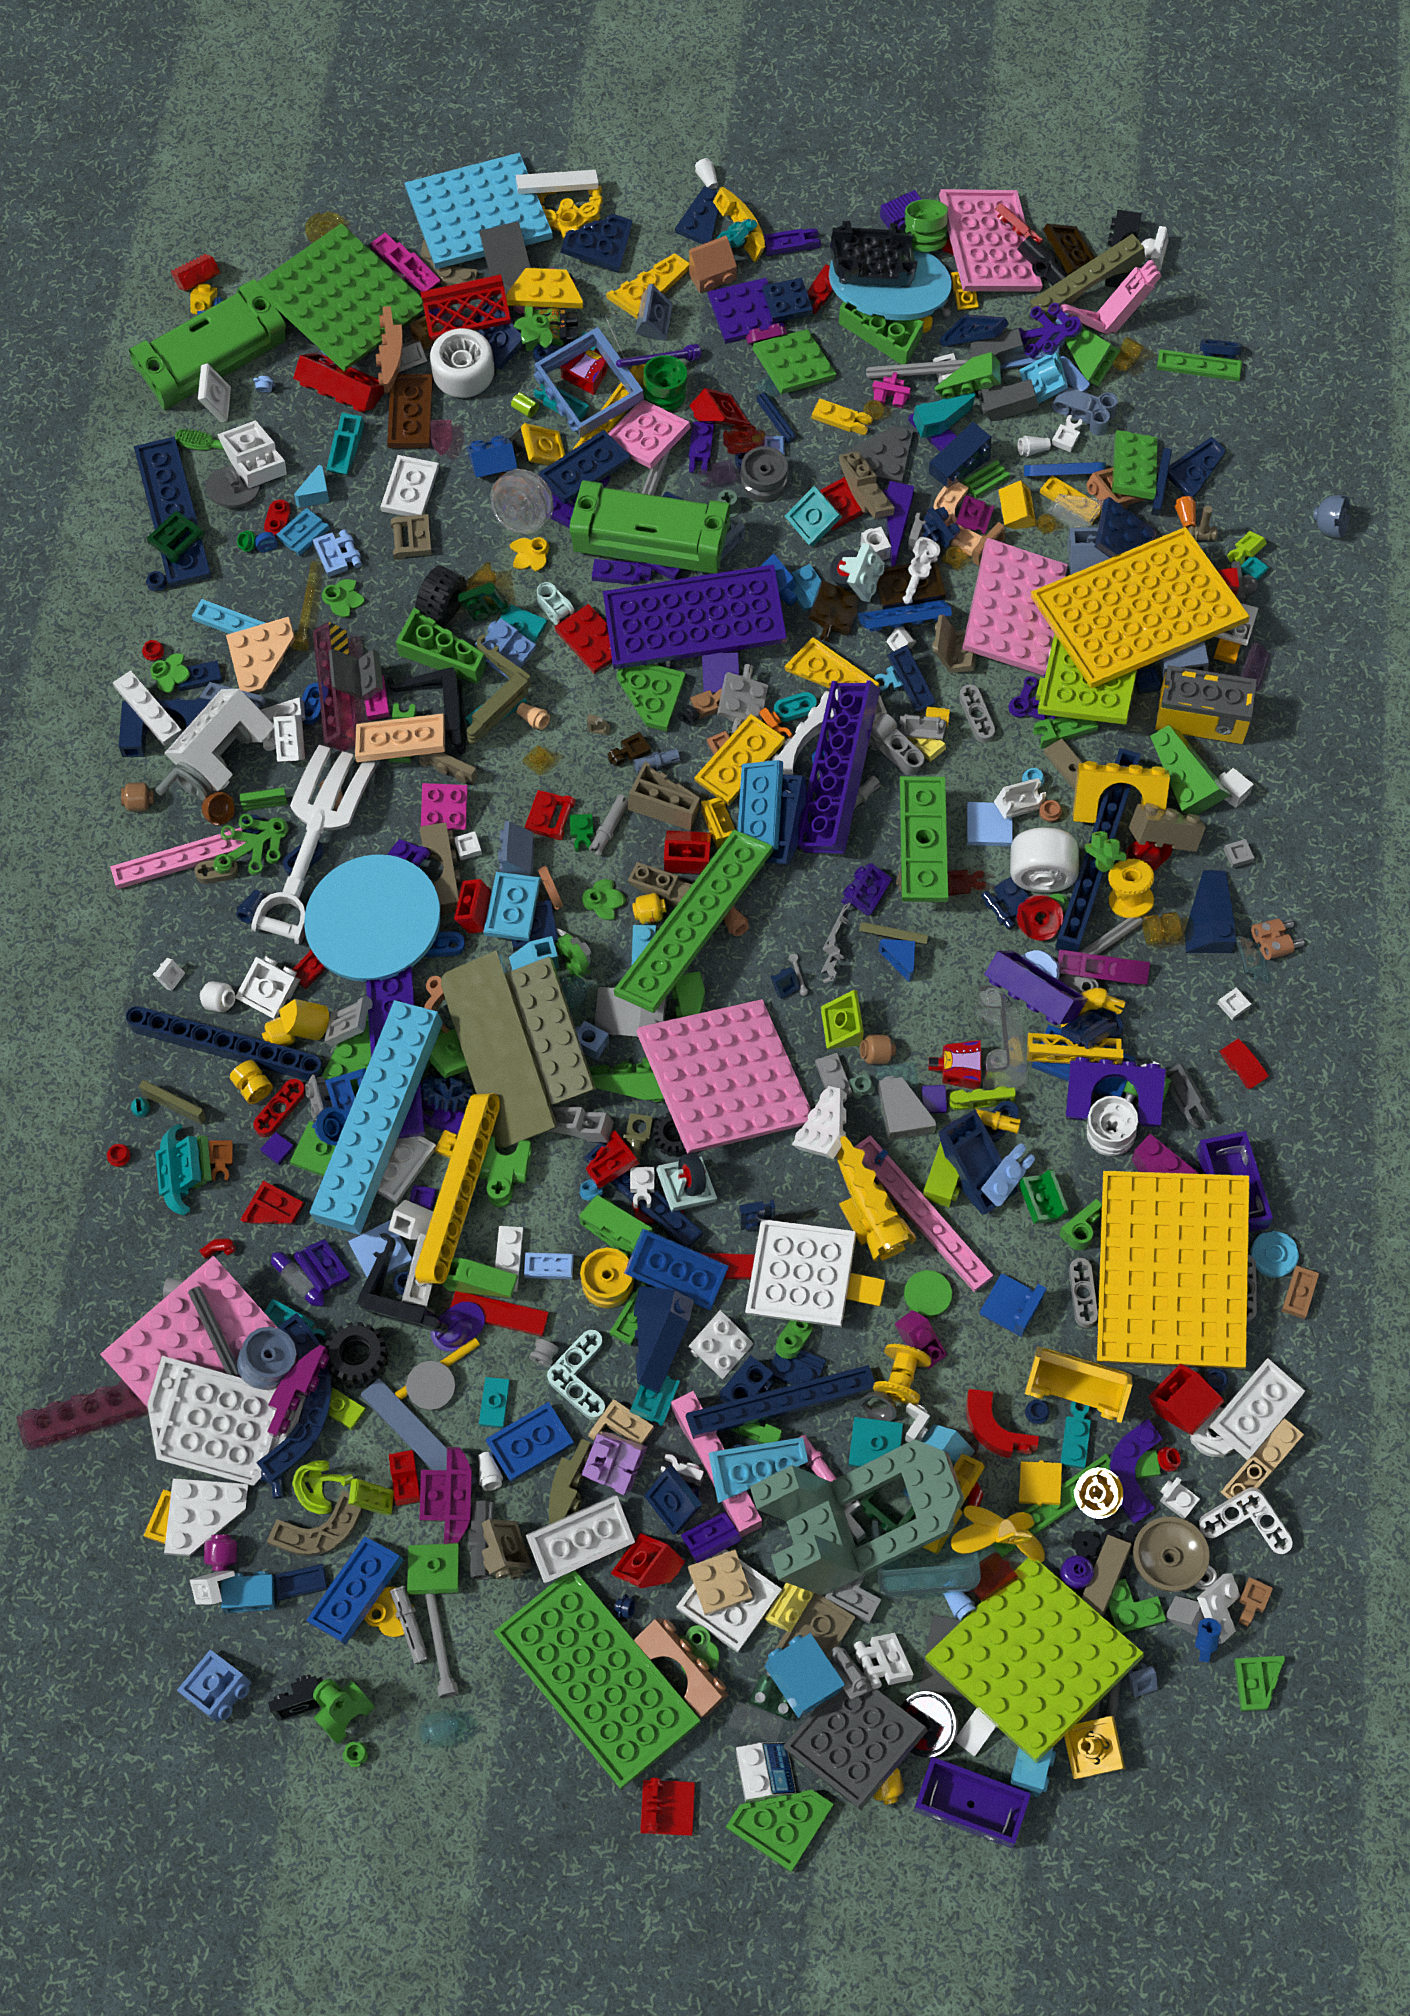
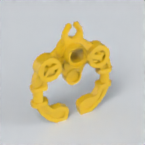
M598 185V189L588 190L589 195L593 197H590L589 202L583 204L580 208L576 207L573 200L569 198L563 199L560 202L556 213L553 210H545V206L541 205L551 231H560L564 239L567 231H575L585 224L598 221L603 203V198L600 195L602 193L601 186ZM545 192L536 194L538 196L540 204H543L545 202L544 199L547 195L555 194L557 192Z

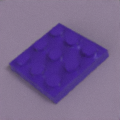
M767 278L708 291V299L725 344L746 339L749 331L756 328H761V331L769 329L768 327L774 324L784 326L783 321L772 323L762 292V286L768 285Z

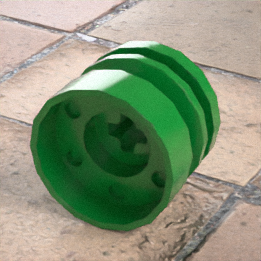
M670 355L653 357L644 367V400L668 412L680 408L686 397L687 368L682 361Z

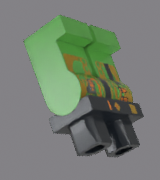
M524 306V317L531 318L535 314H542L549 319V330L553 334L552 345L564 347L579 338L578 328L567 329V327L578 326L577 312H566V308L533 310V306ZM538 340L526 343V351H533L534 347L540 344Z

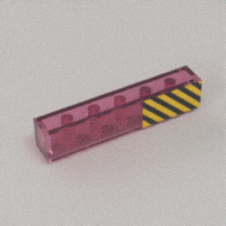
M328 621L313 630L324 744L344 752L355 746L357 721L354 696L332 687L329 651L335 649L349 655L347 630Z

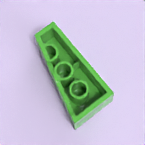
M843 301L839 311L840 325L899 364H908L922 338L924 321L918 319L904 321L887 320L885 316L877 314L870 316L856 310L857 307L851 303L846 304Z
M413 608L396 641L398 655L437 670L454 667L459 678L478 684L487 667L484 653L463 639H458L451 631L443 629L433 619L425 617L418 609Z
M1168 725L1150 736L1163 768L1169 771L1171 787L1183 812L1198 815L1231 796L1229 791L1223 787L1220 780L1207 767L1208 765L1199 757L1196 750L1179 730Z

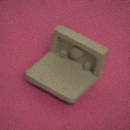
M944 614L939 615L938 622L935 624L936 636L932 644L933 652L939 657L942 665L947 668L949 673L974 671L976 654L962 649L966 630L955 631Z

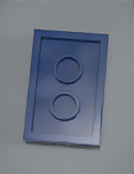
M549 1402L485 1439L486 1444L510 1483L574 1445L573 1440Z

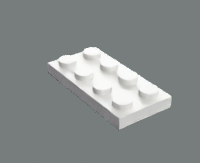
M1267 1358L1209 1427L1248 1460L1304 1394L1305 1390Z
M617 1496L609 1497L526 1535L543 1582L546 1583L635 1543Z

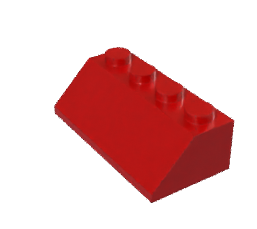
M320 352L299 356L293 379L299 381L303 387L317 389V393L323 396L330 395L334 397L338 403H348L353 406L354 410L365 412L372 410L384 394V386H379V379L353 367L343 371L328 356Z

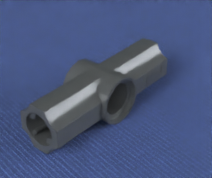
M476 1501L471 1503V1529H469L471 1579L488 1580L493 1578V1575H489L488 1570L484 1566V1557L481 1552L489 1547L484 1538V1530L481 1523L488 1519H494L493 1502Z

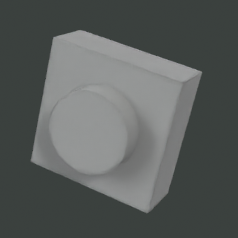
M1246 839L1224 846V852L1232 868L1254 861V856Z

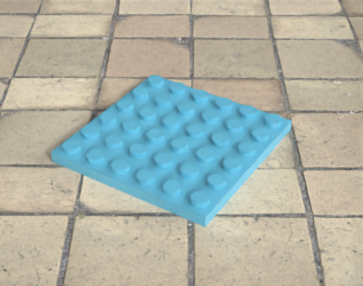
M520 153L405 182L408 197L435 269L485 257L479 235L480 230L519 221L525 246L553 239L551 228L537 194H518L516 175L528 174Z

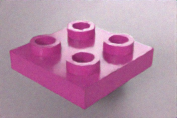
M422 783L421 826L446 822L447 829L466 830L468 785Z

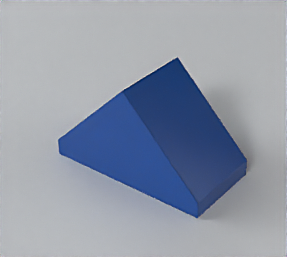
M882 939L879 942L878 951L910 982L914 971L915 941Z

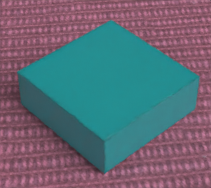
M1255 556L1249 557L1241 565L1242 575H1252L1257 581L1269 569L1266 564Z

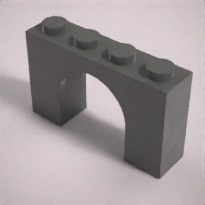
M1019 329L1002 333L994 338L970 343L972 352H969L970 359L992 352L1000 361L1001 366L1002 364L1026 357ZM1031 379L1009 386L995 385L988 389L978 390L979 397L984 398V402L981 403L983 414H988L990 422L1039 407Z

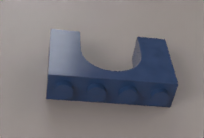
M179 698L174 700L156 699L172 719L183 722L186 728L211 701L203 698L195 700ZM122 701L118 746L122 757H145L146 735L149 727L126 701Z

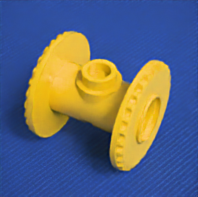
M1129 858L1126 861L1116 863L1110 869L1108 875L1109 884L1113 888L1109 895L1110 908L1115 914L1123 918L1143 917L1152 909L1154 904V895L1150 890L1154 882V872L1147 863L1140 859Z
M895 1343L886 1345L884 1353L894 1360L888 1382H875L873 1385L874 1391L885 1392L897 1403H911L913 1405L919 1403L920 1395L910 1389V1386L914 1381L916 1367L930 1366V1356L919 1349Z

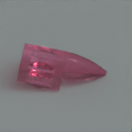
M431 420V442L434 449L443 456L451 442H453L452 420Z

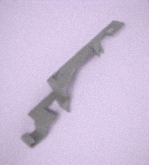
M851 903L844 905L823 947V950L830 954L821 970V973L827 971L829 974L823 980L824 983L833 981L836 975L834 966L837 960L844 959L840 954V949L834 944L836 942V933L841 923L843 922L848 925L847 922L849 920L843 914L845 910L849 909ZM832 957H835L837 959L833 962H830Z

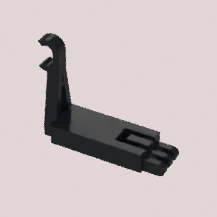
M454 667L412 678L407 673L405 675V682L400 684H394L393 679L389 676L387 684L393 692L443 688L445 731L457 752L464 754L466 752L463 687Z
M386 1233L379 1234L383 1240L387 1241V1244L382 1253H373L377 1259L359 1294L356 1304L377 1317L433 1332L447 1333L449 1330L448 1325L438 1320L439 1316L426 1308L381 1297L396 1241Z

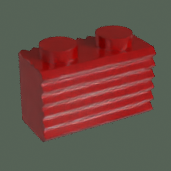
M207 254L200 255V258L197 257L196 260L193 259L189 263L186 262L185 265L182 264V267L179 266L175 270H171L178 288L182 291H187L221 274L214 258Z
M481 879L462 882L463 885L461 886L462 889L460 890L461 893L459 894L460 897L458 898L459 901L457 902L458 905L454 914V920L468 934L484 932L492 891Z

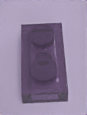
M1259 642L1251 644L1240 676L1257 679L1255 691L1260 688L1270 658V654Z

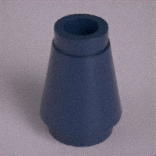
M253 890L237 907V918L244 923H252L256 909L265 898V895L259 890Z

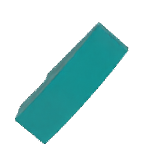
M341 412L338 430H335L326 468L327 472L348 475L365 423L362 416Z

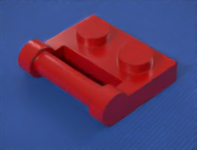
M538 790L524 828L537 835L562 840L565 834L563 830L571 808H574L576 799L567 795L560 796ZM557 805H561L562 809L555 828H549Z

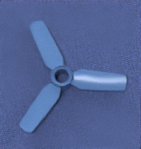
M1056 319L1054 325L1063 324L1059 319ZM1055 334L1050 340L1053 342L1059 334ZM1064 340L1058 346L1056 352L1060 356L1067 384L1073 389L1086 392L1090 386L1089 382L1067 357L1060 355L1059 349L1065 344ZM1041 349L1035 358H1029L1026 355L1024 358L1002 364L1000 369L1026 366L1047 354Z

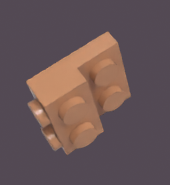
M1113 467L1094 472L1086 484L1089 494L1094 495L1099 500L1101 509L1104 500L1108 497H1111L1126 509L1130 504L1145 500V498L1112 492Z

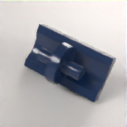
M931 507L923 518L926 522L923 524L926 532L922 537L932 538L934 542L939 541L944 549H946L959 535L961 530L955 523L948 527L946 526L944 521L948 519L949 514L945 507L938 509Z

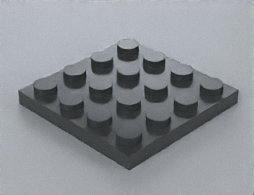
M842 1689L840 1693L819 1705L783 1748L861 1811L926 1734L927 1729L877 1689H873L853 1700Z

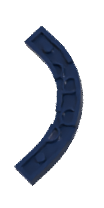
M297 1313L277 1327L290 1336L295 1344L299 1360L320 1345L315 1335ZM327 1365L324 1369H320L317 1376L319 1378L318 1386L314 1392L311 1391L309 1397L306 1396L301 1418L291 1433L277 1447L256 1462L271 1483L283 1476L306 1456L318 1440L325 1426L332 1394L331 1375Z

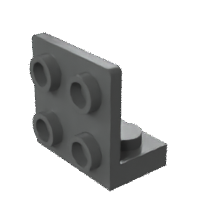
M335 649L329 651L331 682L334 689L365 701L383 690L380 653L372 649L359 659Z

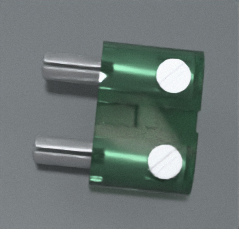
M768 1671L766 1675L760 1674L748 1702L789 1721L793 1709Z

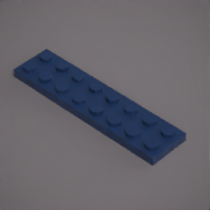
M175 436L134 446L154 529H157L175 511H178L198 526ZM186 532L171 547V549L174 550L177 546H179L191 534V532ZM202 539L196 540L180 556V560L175 564L161 553L169 588L212 578Z

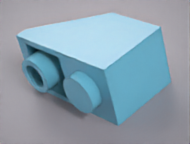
M552 936L530 941L509 957L512 970L546 957H552L555 969L559 968L558 956Z

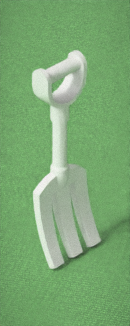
M322 745L317 747L308 763L290 805L294 814L307 824V832L292 873L288 876L282 892L270 894L261 901L256 909L251 925V930L254 932H258L260 929L294 939L295 944L298 945L302 943L305 936L304 919L306 912L299 898L319 837L323 835L324 830H338L350 826L358 803L377 765L375 760L362 762L348 786L337 812L333 811L334 805L353 762V754L342 751L326 777L314 804L311 805L310 801L316 784L330 756V748ZM282 903L291 904L301 912L298 926L269 918L265 915L272 907Z

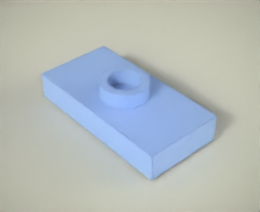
M525 1253L524 1277L573 1279L574 1255Z

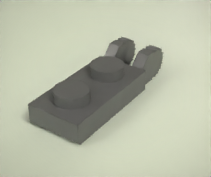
M1179 1063L1165 1073V1077L1171 1080L1168 1089L1194 1129L1201 1127L1200 1121L1192 1112L1196 1108L1204 1120L1210 1121L1213 1117L1208 1107L1204 1104L1205 1101L1184 1064Z

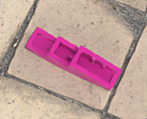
M386 232L370 243V248L396 272L405 275L406 281L420 291L431 290L440 283L441 280L414 252L410 253L400 242L396 243Z

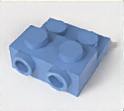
M501 618L489 625L487 629L489 633L485 637V642L482 643L488 650L499 646V653L519 668H522L537 648L536 644L524 637L517 629ZM485 657L488 666L510 680L497 666Z
M209 1650L177 1691L219 1724L221 1720H226L230 1717L233 1711L232 1706L236 1701L247 1696L249 1685L252 1682L212 1650Z

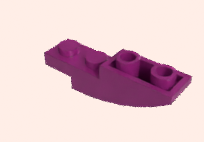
M1060 949L1057 959L1060 966L1059 973L1147 985L1150 962Z
M319 1345L300 1359L290 1369L275 1390L268 1404L271 1409L276 1411L267 1430L271 1436L280 1439L282 1434L287 1433L291 1423L288 1420L291 1412L296 1411L301 1398L298 1397L299 1394L309 1397L311 1391L314 1392L319 1383L317 1376L320 1369H324L329 1360L328 1350L324 1346Z

